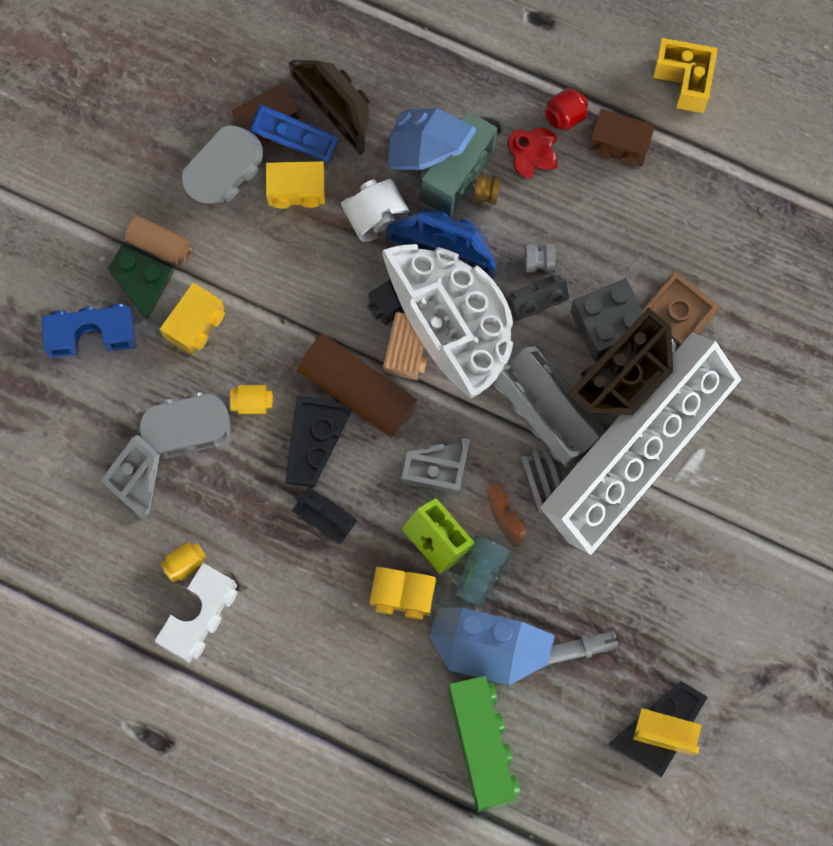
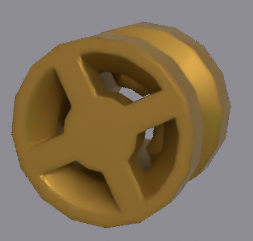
M478 174L474 202L485 200L491 205H496L501 177L490 179L486 178L484 174Z

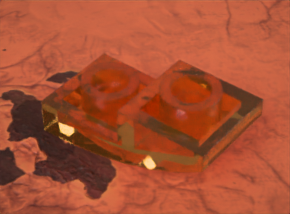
M500 484L490 485L487 487V496L496 523L513 547H519L522 541L521 538L526 537L523 519L518 520L517 511L504 512V510H509L507 493H501Z

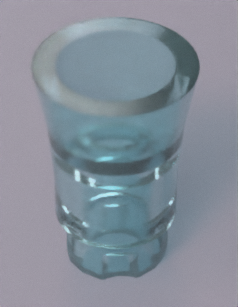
M474 535L473 541L475 544L471 547L455 596L481 607L513 552L494 541Z

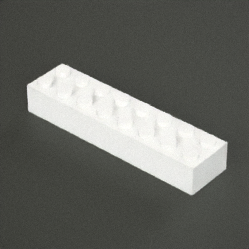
M691 333L673 354L672 374L634 415H620L541 505L540 509L569 544L591 555L741 381V378L717 342Z

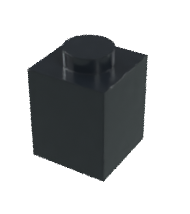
M391 279L368 294V310L376 320L380 318L385 325L394 320L396 312L405 313Z

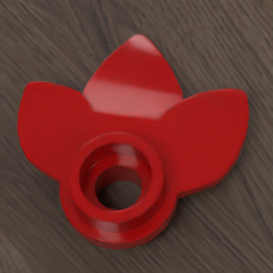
M535 128L530 132L516 130L508 137L507 147L514 156L513 166L518 174L529 180L534 174L535 168L540 170H554L557 168V157L551 148L557 140V136L553 132L545 128ZM518 139H522L526 143V147L520 146Z

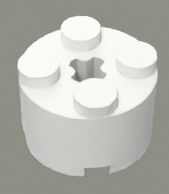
M374 179L367 181L361 185V192L345 199L341 203L348 220L362 242L378 239V232L386 230L388 224L405 218L410 213L404 199L391 179L377 183Z

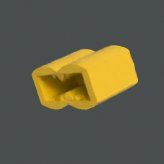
M376 567L369 603L371 606L376 607L375 612L393 615V610L405 612V617L423 620V615L430 616L436 577Z

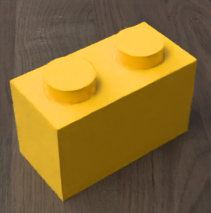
M324 161L266 163V196L268 206L280 209L288 208L290 205L314 208L319 206V204H325Z
M192 283L161 326L160 331L163 338L192 356L196 350H201L208 340L207 334L213 326L217 327L223 320L225 309L222 300L197 284Z

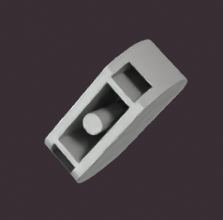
M237 126L222 127L183 169L182 181L186 192L194 200L201 203L220 204L225 200L227 202L232 200L239 192L237 187L244 180L249 181L259 170L257 166L263 158V148L260 140L248 129Z
M202 392L191 393L183 400L165 399L159 401L157 406L150 407L144 413L140 422L142 439L160 454L159 458L162 459L222 446L231 432V419L225 404L218 397L212 394L203 395Z

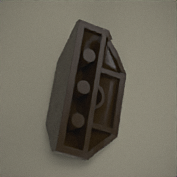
M292 60L289 62L291 77L358 154L362 155L365 152L369 119V100L365 93L360 89L357 91L351 85L352 81L343 69L339 71L333 63L316 60Z
M648 307L568 395L590 414L634 415L673 372L671 326Z

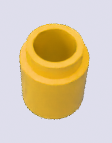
M238 385V388H231L230 409L231 411H238V414H267V409L273 408V391H268L267 385Z
M188 540L164 556L165 560L160 565L171 582L174 583L177 580L183 581L198 571L204 563L203 559L207 556L197 542L192 545Z

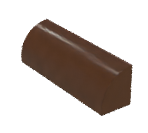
M323 333L308 349L297 368L299 373L389 437H392L409 419L417 402V399Z

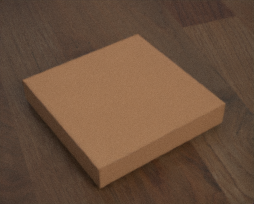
M674 272L642 311L644 313L649 307L667 322L672 329L671 338L674 339L676 346L679 348L691 333L698 335L721 306L677 272Z

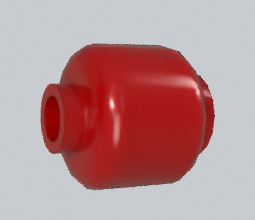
M567 88L547 101V109H545L546 119L553 128L567 131L586 119L588 101L581 92L578 93L574 89Z

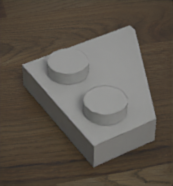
M137 435L130 440L100 481L143 519L150 513L160 454Z
M464 438L459 443L447 446L439 444L426 450L417 449L407 452L401 484L459 495L470 439Z

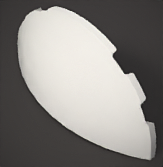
M417 244L383 250L382 254L387 271L401 306L419 340L434 362L448 379L469 398L486 390L496 381L504 365L507 364L513 347V342H511L513 319L508 303L499 287L479 266H469L459 260V254L447 249L437 247L432 251L419 249Z

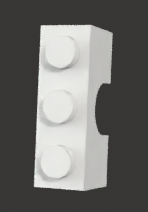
M203 563L187 588L190 594L199 598L202 602L199 616L192 621H181L170 615L155 639L156 644L187 663H190L192 658L197 660L205 648L206 644L203 641L208 632L214 633L222 619L219 615L224 606L230 607L238 592L235 590L237 587L235 581Z

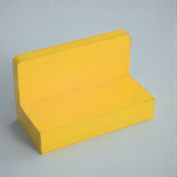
M641 708L633 740L694 756L699 752L700 747L697 744L702 725Z

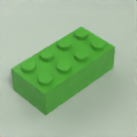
M482 676L449 684L448 693L476 811L481 812L513 804L516 801L515 796L520 794V788L516 775L510 776L508 765H511L513 761L509 744L503 745L501 739L505 727L501 713L495 714L493 704H496L497 694L494 683H488L487 677Z

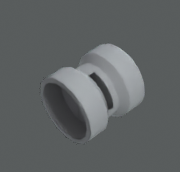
M554 243L545 244L540 248H537L535 244H525L526 273H535L538 268L540 270L543 269L545 272H555L556 251Z

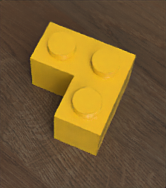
M666 38L661 39L653 78L681 83L676 109L704 114L710 97L718 48Z

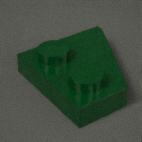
M124 245L120 246L108 268L110 274L120 284L126 295L133 301L146 319L151 315L174 273L173 268Z

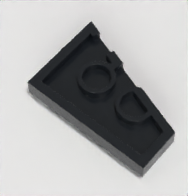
M297 395L285 484L315 487L353 410L341 402Z
M680 681L648 710L694 722L708 697ZM637 718L607 745L661 778L676 751L633 740Z

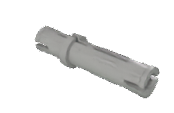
M612 630L611 632L588 637L586 634L582 635L581 639L553 645L548 665L584 656L586 659L592 658V654L618 650L617 641L604 643V641L616 638L615 631Z

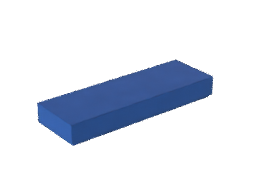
M261 104L258 105L249 131L328 164L339 138Z

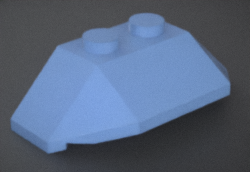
M438 108L405 110L397 117L396 125L390 134L387 166L391 170H423L442 162L451 154L453 156L461 154L473 137L476 129L472 125Z
M437 607L430 632V638L450 672L474 678L486 676L487 681L507 686L548 666L555 635L521 621L466 608Z

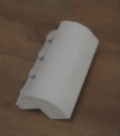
M536 346L523 348L509 363L504 365L498 378L493 383L500 393L505 394L509 398L514 411L528 421L531 425L532 433L547 444L550 448L551 456L556 461L561 462L565 468H569L581 460L606 432L605 428L593 414H590L568 395L572 389Z

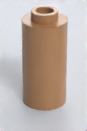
M138 215L132 219L125 234L126 242L176 266L181 262L185 263L192 252V247L189 246V239Z

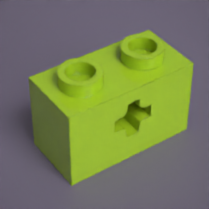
M437 498L418 508L402 528L403 532L439 574L459 563L475 544Z

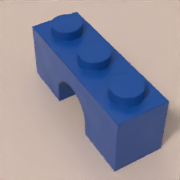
M113 304L108 306V309L99 310L93 307H85L79 309V312L53 311L50 315L41 316L44 351L49 358L78 355V341L83 334L89 331H97L102 334L103 344L107 351L136 348L134 315L130 306Z

